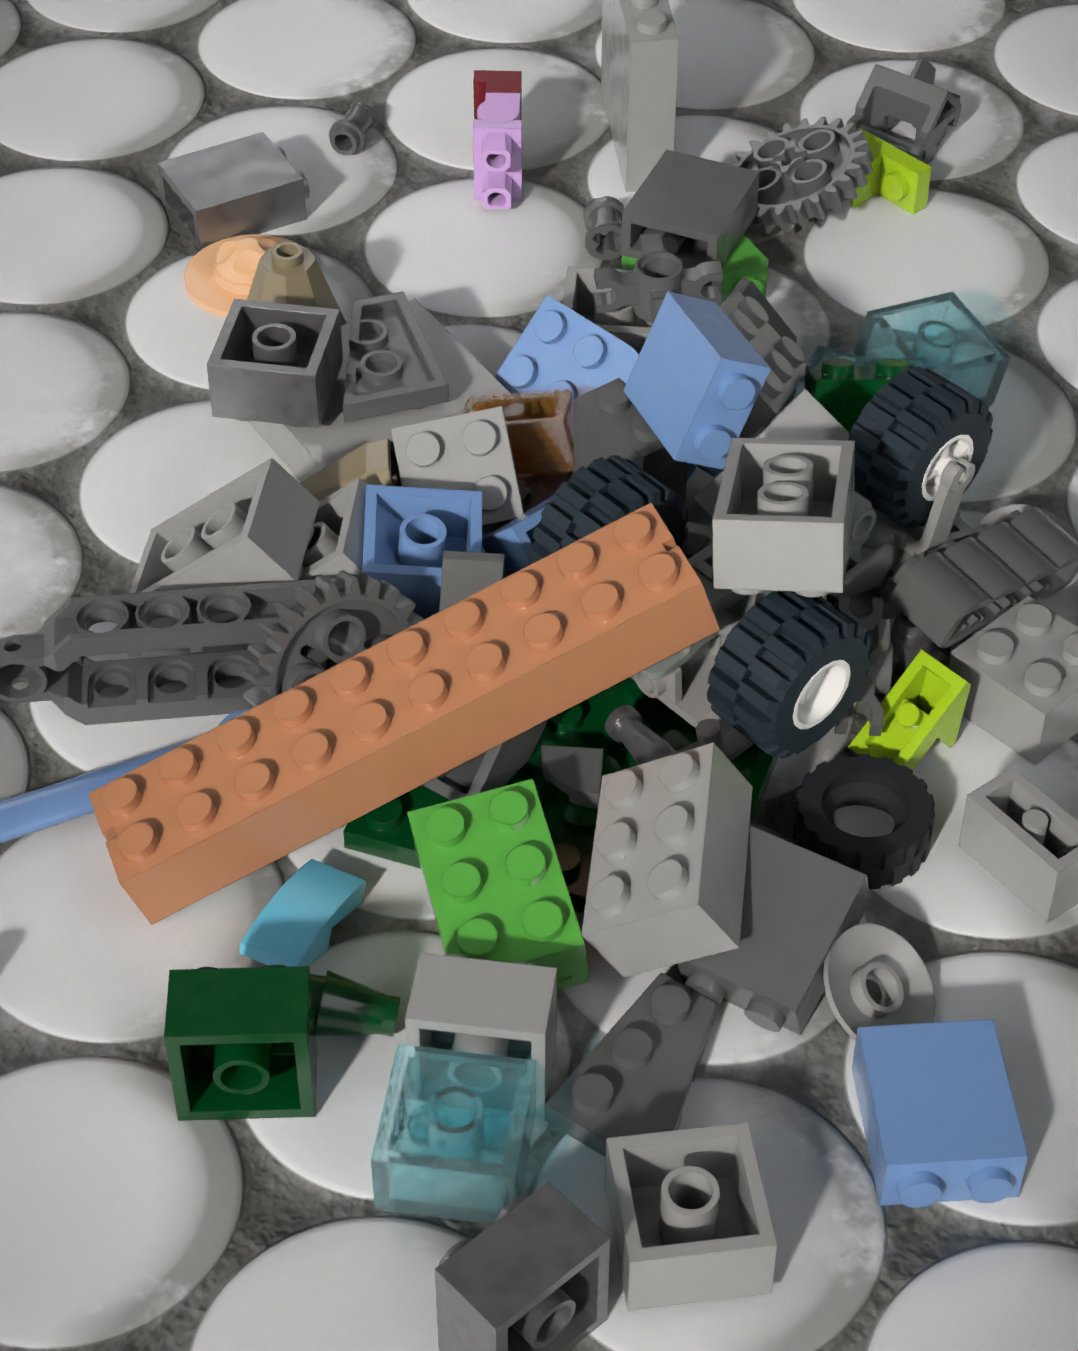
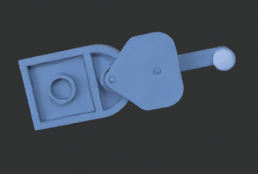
M547 295L494 377L514 396V401L574 439V398L617 378L627 383L640 353L616 336ZM687 463V481L696 467L713 477L722 469Z

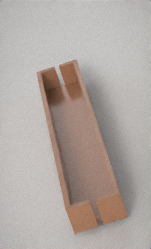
M649 503L93 790L88 795L101 832L107 839L105 843L119 883L149 923L153 925L716 633L720 628L701 580L680 547L676 545L672 534L653 504Z

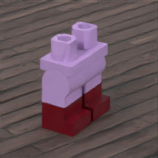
M474 70V200H482V207L485 209L511 208L512 200L522 201V71Z

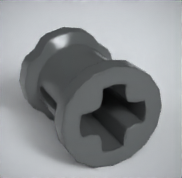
M610 196L592 199L583 210V218L587 229L585 247L591 256L599 260H613L621 256V227L624 205L618 199Z

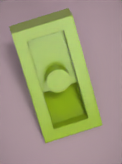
M858 128L857 131L862 130L874 158V161L871 162L873 173L865 175L868 182L867 186L855 188L858 197L851 199V206L855 208L876 195H880L913 215L926 208L932 167L866 130Z
M921 649L881 702L883 708L881 736H869L870 722L868 720L848 747L857 754H870L871 757L882 758L883 756L892 759L894 763L900 766L905 765L914 770L936 739L950 748L955 744L971 684Z

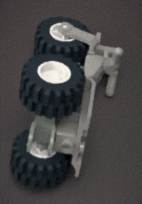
M920 366L913 367L907 373L903 371L894 376L890 383H885L876 392L871 401H868L849 433L848 441H855L854 511L843 593H828L836 601L838 595L850 596L851 598L870 590V593L875 597L884 598V604L889 602L888 599L897 586L893 580L899 568L911 557L919 555L923 558L925 552L947 542L952 525L960 520L961 509L959 504L962 496L973 482L985 460L993 429H991L993 417L992 413L988 411L989 406L927 367L923 369ZM611 455L605 460L601 457L593 460L587 468L582 466L572 474L569 481L563 482L555 491V496L550 503L546 504L541 513V521L535 526L532 536L535 542L530 548V558L535 563L649 503L653 504L672 534L676 545L681 549L687 539L688 528L686 525L689 521V513L684 508L685 501L682 497L627 458L623 459L618 455ZM712 537L688 561L703 584L720 630L638 672L630 678L636 682L645 695L650 698L659 699L695 728L701 720L709 718L717 720L721 726L726 756L730 761L753 744L772 757L777 755L779 758H787L793 753L799 754L824 737L853 703L868 673L867 668L871 662V635L866 632L865 627L828 602L827 595L804 597L794 591L768 590L755 595H741L733 592L731 589H713Z

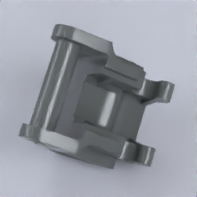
M919 57L910 76L875 64L856 104L855 114L848 120L846 125L853 122L856 129L862 128L916 159L929 164L934 159L935 148L940 144V140L945 135V126L955 127L959 121L961 111L960 95L934 85L936 69L925 57ZM899 120L908 122L916 128L915 143L913 144L886 132Z

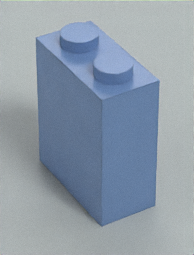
M667 291L623 391L674 460L724 469L731 438H739L771 368L716 302Z
M994 1019L858 1027L852 1073L879 1206L903 1204L911 1208H921L932 1205L935 1202L974 1200L979 1203H994L1009 1197H1019L1028 1153Z

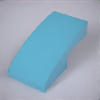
M311 858L284 883L263 908L242 939L239 954L268 966L311 965L328 951L332 927L363 903L366 880Z

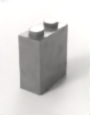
M264 132L157 163L162 203L199 251L222 239L240 235L261 234L307 219L305 199H308L310 196L307 179L302 171H296L288 161L284 150L281 147H276Z

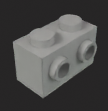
M1014 767L967 794L958 846L1047 924L1078 904V820Z

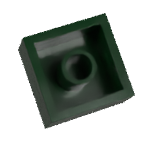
M270 965L250 968L200 967L197 969L169 970L164 1041L178 1121L316 1117L318 1048L309 966Z

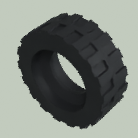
M847 754L837 756L833 761H824L818 764L815 771L812 773L808 772L803 778L802 788L798 787L793 823V838H796L795 845L866 874L869 890L881 889V886L888 884L894 886L901 883L906 876L910 875L912 877L919 870L920 863H925L929 853L935 817L933 795H929L927 791L928 785L922 778L918 779L913 774V770L905 765L900 766L894 763L892 759L883 756L882 758L871 757L870 754H858V756L847 757ZM852 805L869 806L882 810L893 817L895 826L889 834L877 837H862L847 833L836 827L832 816L836 809Z

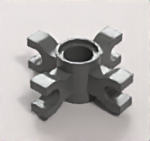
M660 233L640 234L639 243L642 255L635 262V272L622 273L613 268H594L596 289H612L605 293H594L596 314L610 313L623 306L634 305L635 314L639 318L653 324L667 291L713 301L718 306L722 302L719 285L704 286L711 281H723V270L720 260L706 261L693 268L683 269L682 261L677 256L663 251Z
M838 595L836 607L865 627L866 632L871 635L872 644L870 649L872 650V658L867 668L868 673L864 683L849 709L834 726V734H846L849 716L858 713L866 716L870 722L869 736H881L883 708L876 698V693H889L893 661L890 619H882L884 598L872 597L870 615L857 617L849 610L850 596Z

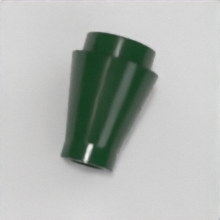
M327 970L326 976L310 973L316 1036L381 1034L393 1037L401 997L385 994L330 970Z

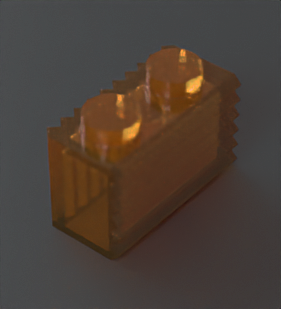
M568 389L563 392L555 390L552 393L544 391L541 394L535 391L530 395L524 392L519 396L513 393L510 396L502 394L499 397L493 394L488 398L483 395L478 399L474 396L467 399L463 414L502 406L517 476L545 473L550 477H560L573 471L574 399L571 391Z

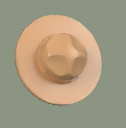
M249 234L234 236L212 243L195 254L186 266L184 280L187 294L202 309L218 316L227 317L234 299L247 300L259 259L264 253L278 243L293 241L272 235Z

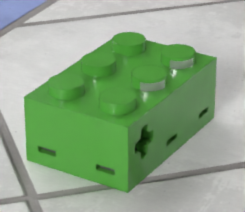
M533 779L407 812L417 856L445 955L458 954L467 958L509 963L528 962L536 966L557 968V990L589 982L584 940L581 936L579 924Z

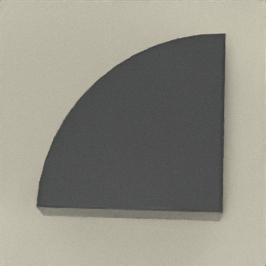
M541 745V768L546 781L551 784L553 783L558 789L568 794L569 801L582 807L598 809L602 781L603 749Z

